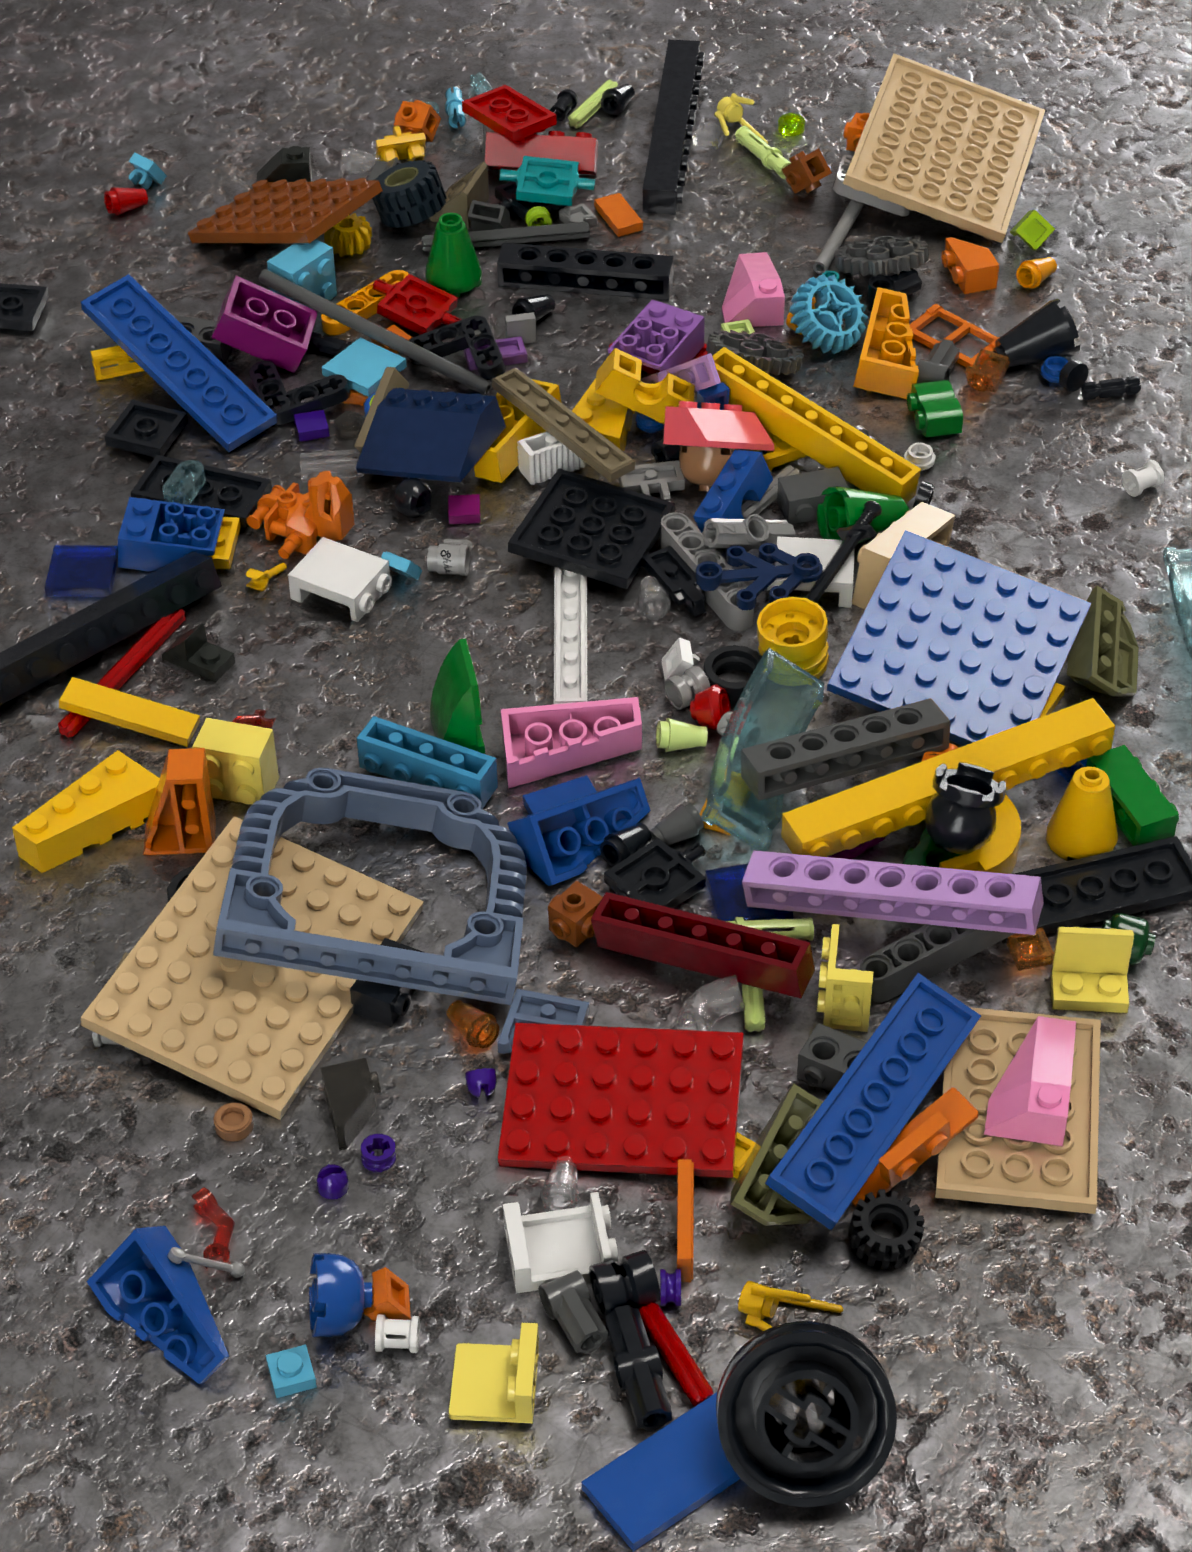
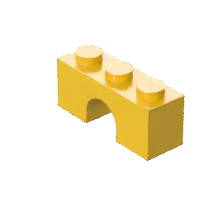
M617 348L613 349L596 372V393L662 424H665L666 406L678 407L679 401L694 402V384L670 373L658 383H644L640 381L642 360Z

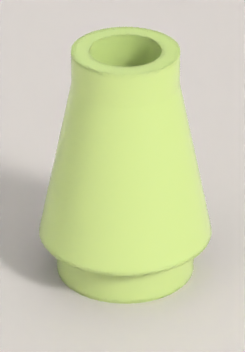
M667 718L666 721H658L656 746L657 748L664 749L665 752L706 747L708 731L706 726H697Z

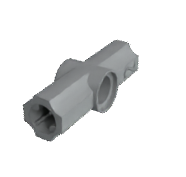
M754 514L746 519L710 518L704 522V529L701 534L704 544H708L710 548H729L738 545L745 548L746 552L751 549H759L760 545L764 543L777 545V536L794 537L795 530L793 524H789L787 520H767L760 515Z

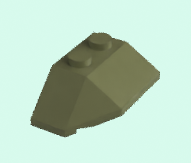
M1097 585L1086 600L1091 603V606L1069 653L1067 676L1093 692L1117 697H1133L1137 693L1139 647L1131 624L1124 615L1126 609L1123 601Z
M793 1083L761 1132L731 1191V1205L765 1226L806 1224L811 1221L812 1217L767 1186L765 1182L823 1101Z

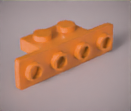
M950 1088L904 1126L886 1154L878 1159L879 1164L851 1202L856 1208V1204L860 1199L864 1201L866 1194L872 1192L876 1198L878 1190H885L886 1194L900 1181L911 1177L922 1163L931 1156L940 1153L950 1140L974 1122L979 1116L978 1110L956 1088Z

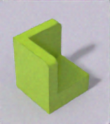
M1031 210L1013 227L1010 233L1013 236L1018 235L1033 251H1036L1055 228L1036 210Z

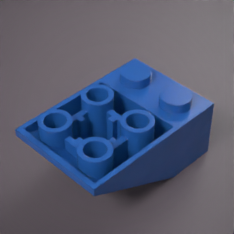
M129 497L118 535V568L150 572L158 570L192 551L206 556L214 555L225 509Z

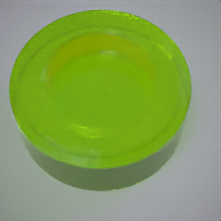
M796 113L784 114L778 119V131L785 136H799L805 131V119Z

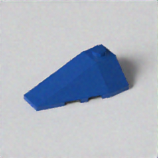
M636 778L530 814L507 824L509 830L515 836L517 844L524 852L526 865L548 886L583 873L588 868L587 865L597 856L601 855L600 845L604 841L605 836L636 825L651 810L641 779Z
M166 1226L136 1228L86 1282L110 1316L117 1321L123 1320L136 1330L135 1335L144 1342L150 1341L163 1351L164 1357L198 1384H203L230 1356L189 1262L182 1261V1263L176 1264L168 1259L167 1254L172 1247L180 1249L181 1247Z

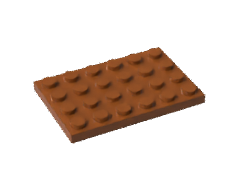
M345 178L334 181L318 179L307 182L306 179L294 182H287L286 179L276 182L260 180L252 184V189L248 192L236 195L233 198L234 201L229 205L217 208L215 210L216 214L198 221L197 227L188 232L191 243H311L383 190L379 180L367 181L366 178H359L354 181H346Z

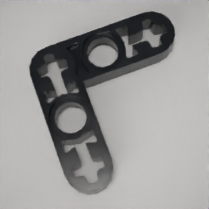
M471 316L409 340L440 357L469 348L480 376L486 380H492L505 373L506 370L502 354L490 326L483 316ZM479 330L481 334L475 336L474 331ZM447 338H454L453 340H451V341H449V342H445V343L442 342L443 340H445V339H447ZM490 345L486 349L477 350L481 346ZM409 358L413 364L421 365V363ZM492 360L493 365L488 366L486 362Z
M260 361L255 363L249 370L258 397L277 414V423L274 425H282L294 421V414L323 410L346 401L351 394L347 379L342 375H331L286 392L273 362ZM267 375L269 379L263 380L262 376ZM278 390V391L275 392L274 394L265 395L266 393H268V392H270V391ZM314 397L308 402H301L306 398ZM280 405L281 409L276 411L274 407Z

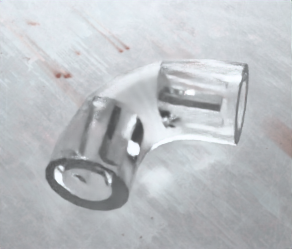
M736 975L717 979L698 988L683 1003L676 1019V1030L712 1031L719 1019L730 1014L745 1011Z

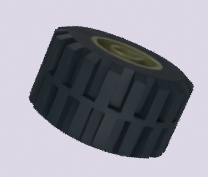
M419 160L401 163L386 170L375 179L379 180L383 191L372 199L382 223L388 227L398 228L420 223L440 211L441 207L446 203V193L436 167L432 162Z

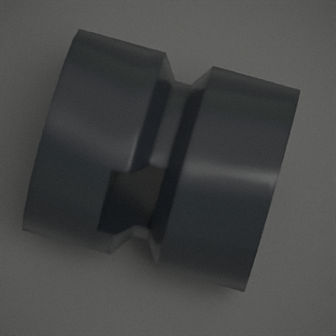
M645 1250L623 1256L620 1264L615 1263L611 1259L590 1265L589 1267L592 1291L599 1311L604 1318L616 1307L632 1303L637 1308H640L651 1302L657 1303L660 1301V1288L656 1271L649 1254Z

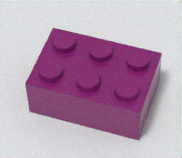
M235 276L223 300L211 338L262 360L271 361L276 366L295 373L307 351L318 311L239 276Z

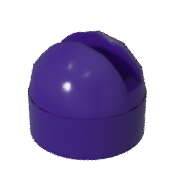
M483 1068L465 1073L468 1090L475 1097H480L482 1088L486 1097L494 1092L497 1081L495 1069Z
M328 1164L321 1168L316 1180L319 1194L331 1200L344 1196L349 1189L348 1175L344 1169L336 1164Z

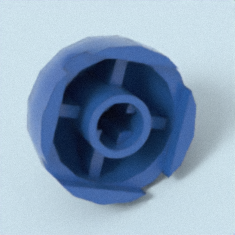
M314 1253L311 1260L310 1274H317V1278H313L312 1287H309L310 1329L313 1330L312 1336L333 1337L343 1335L353 1330L360 1322L364 1307L372 1306V1283L364 1282L362 1270L353 1260L338 1254Z

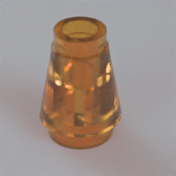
M457 1000L449 1006L447 1018L470 1046L487 1048L495 1042L500 1029L496 1018L492 1014L461 1000Z

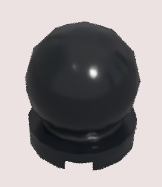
M945 763L939 765L935 770L933 778V788L937 793L931 797L926 807L925 815L926 830L935 845L950 854H969L989 842L996 829L995 806L1000 805L1004 800L1006 782H996L993 780L994 772L977 765L959 763L957 769H947Z

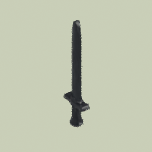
M872 500L867 501L864 504L863 513L854 525L837 529V534L843 542L805 598L817 603L857 543L862 539H872L877 536L870 524L873 519L881 515L882 508L879 503Z

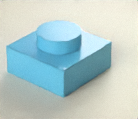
M306 1344L266 1355L267 1366L276 1398L317 1388Z

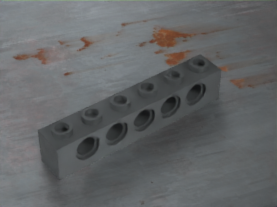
M929 698L741 749V777L757 800H764L920 757L927 751L938 752L949 748L950 720L933 699Z

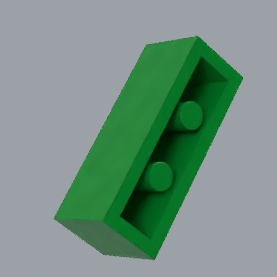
M1125 745L1107 750L1102 755H1094L1088 758L1086 767L1099 768L1108 775L1116 824L1133 846L1175 836L1177 822L1179 821L1176 806L1166 799L1160 791L1158 783L1149 777L1142 768L1140 760L1133 756Z

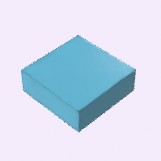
M387 551L383 552L381 558L389 561L390 570L419 580L422 573L421 567L403 557Z

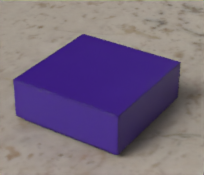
M324 410L294 414V423L299 441L330 437Z

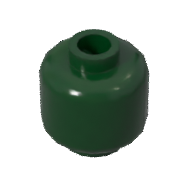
M1116 913L1110 920H1104L1101 929L1114 928L1132 930L1134 932L1129 964L1137 965L1142 961L1144 955L1151 956L1156 935L1149 933V922L1146 919Z

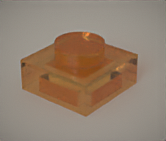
M1043 928L1036 929L1035 935L1015 933L1007 938L1006 944L1018 971L1052 965L1054 952Z

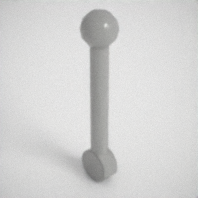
M172 1247L167 1254L168 1259L173 1263L180 1264L182 1261L210 1267L229 1272L234 1278L241 1277L245 1272V1267L240 1262L232 1264L186 1254L178 1247Z

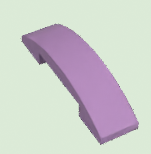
M711 353L641 378V381L644 383L654 384L662 381L670 373L694 384L695 392L721 383Z

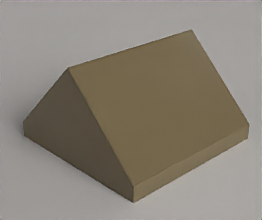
M483 161L452 184L445 192L447 196L445 205L429 219L432 222L438 223L441 215L457 213L461 215L467 229H469L471 220L468 218V213L472 200L487 202L489 199L488 165Z

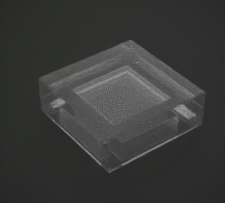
M701 122L693 135L692 145L719 149L726 137L721 125Z

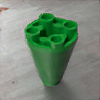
M445 213L439 217L425 269V280L427 283L456 297H459L460 293L470 291L482 285V270L461 215Z

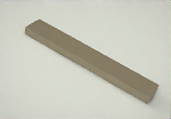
M515 367L492 379V388L608 481L612 482L635 470V460Z

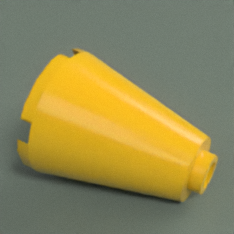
M1091 766L1082 767L1074 773L1048 823L1046 840L1050 849L1062 859L1068 860V856L1080 859L1114 851V847L1117 844L1118 832L1108 775L1099 768Z

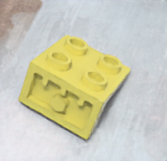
M832 924L831 937H823L821 959L828 960V962H821L819 988H826V990H819L817 1012L824 1013L823 1025L832 1029L868 1032L873 972L836 968L840 924Z
M1059 927L1050 974L1052 1009L1128 1013L1127 973L1133 947L1134 932L1132 930L1114 928Z
M521 1323L520 1339H512L511 1345L458 1343L456 1345L449 1405V1418L451 1420L533 1424L539 1360L538 1323Z

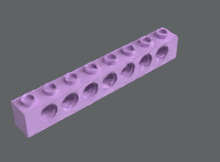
M753 850L742 880L747 907L1035 935L1044 903L1041 877L755 850Z

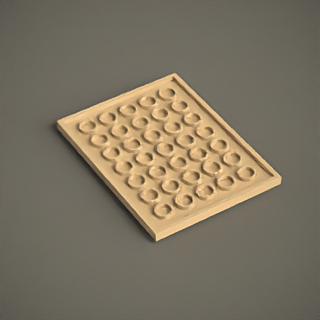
M893 53L843 184L850 186L854 190L877 196L881 200L901 205L908 210L925 214L935 220H941L957 226L961 230H967L981 235L988 240L1002 243L1045 109Z
M234 816L81 1016V1026L281 1120L353 1014L354 1004L351 1003L350 988L357 979L213 956L217 924L243 821ZM280 837L274 848L269 875L276 877L283 884L281 906L296 920L295 931L380 945L384 938L401 943L423 911L424 901Z

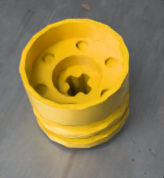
M800 597L780 598L767 604L759 613L757 619L758 651L765 659L767 678L779 685L791 687L807 685L819 679L827 670L829 663V647L827 642L828 620L825 611L817 603Z

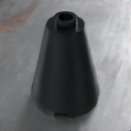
M1051 300L995 341L996 347L993 348V355L997 363L1010 368L1044 362L1051 356L1066 358L1079 354L1080 345L1075 347L1074 339L1079 337L1078 331L1066 306L1059 308L1057 304L1060 300Z

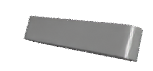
M673 512L663 516L661 519L662 549L671 546L695 573L696 567L705 561L718 563L722 567V571L733 570L715 548H710L708 544H704L700 530L685 514ZM744 581L721 583L716 590L704 592L707 604L723 623L734 631L748 630L754 624V608L752 610H741L736 605L737 592L748 587Z

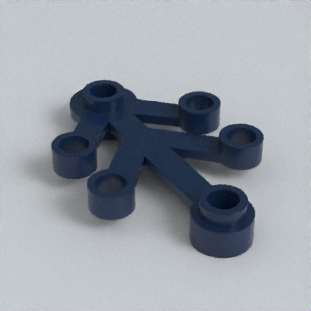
M773 543L760 545L759 557L746 552L742 546L734 545L727 549L726 562L733 567L746 565L750 568L722 571V567L718 563L705 561L696 567V583L704 591H714L721 583L755 580L746 589L739 590L736 598V605L739 609L752 610L756 606V597L777 578L787 579L780 586H774L770 589L769 603L780 598L789 597V594L802 582L810 583L818 580L823 573V566L819 558L814 554L801 553L794 557L778 549L777 545ZM777 561V562H779V563L782 564V565H781V566H774V565H772V564Z

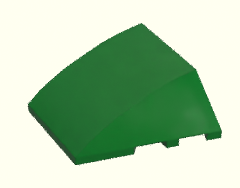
M466 638L459 639L450 649L440 667L432 691L430 719L435 737L485 754V745L479 726L482 725L478 682Z

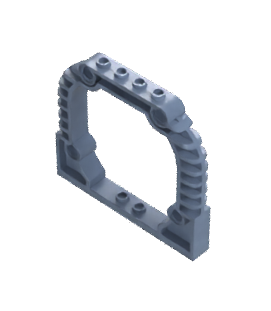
M315 768L308 772L305 779L292 780L287 782L284 788H275L261 796L260 800L255 801L249 807L244 816L217 924L213 956L511 1005L518 976L523 928L522 915L527 877L525 855L522 848L517 844V840L512 832L505 827L499 826L498 819L494 815L481 809V801L473 794L330 768ZM344 817L432 832L445 845L472 851L484 866L488 883L485 911L475 912L469 916L464 937L445 945L443 956L295 931L296 920L281 906L283 884L276 877L269 875L274 848L281 835L300 822L331 824L338 822Z

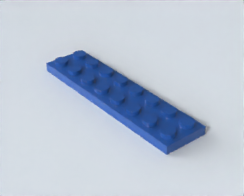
M129 274L81 301L82 311L228 452L277 423V414Z
M917 973L772 1171L765 1184L832 1231L879 1164L878 1159L886 1154L974 1028L981 1015L920 973Z

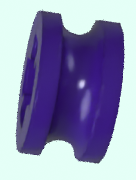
M373 1134L366 1137L361 1143V1162L363 1166L372 1172H383L390 1169L396 1161V1144L394 1140L385 1134ZM382 1149L383 1155L375 1156L374 1150Z
M660 1269V1306H666L668 1302H674L676 1306H681V1269H675V1272L671 1274L667 1273L665 1269Z

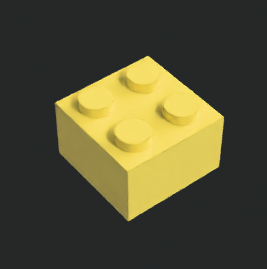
M206 718L192 748H205L212 798L252 805L255 801L260 800L261 796L266 792L274 789L279 779L273 729Z

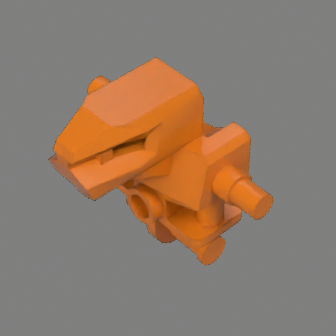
M322 471L317 477L310 478L308 481L309 492L306 494L300 493L299 484L295 482L287 490L280 485H274L271 493L263 495L257 502L255 512L248 516L247 524L253 529H259L264 520L266 540L273 541L277 535L287 537L284 540V544L278 550L279 556L283 559H288L295 551L307 554L317 544V536L333 541L343 540L355 525L352 494L339 477H332L331 471Z

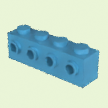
M375 716L371 718L357 737L359 767L369 772L378 773L399 781L467 792L478 797L481 801V809L484 808L498 788L497 760L495 757Z

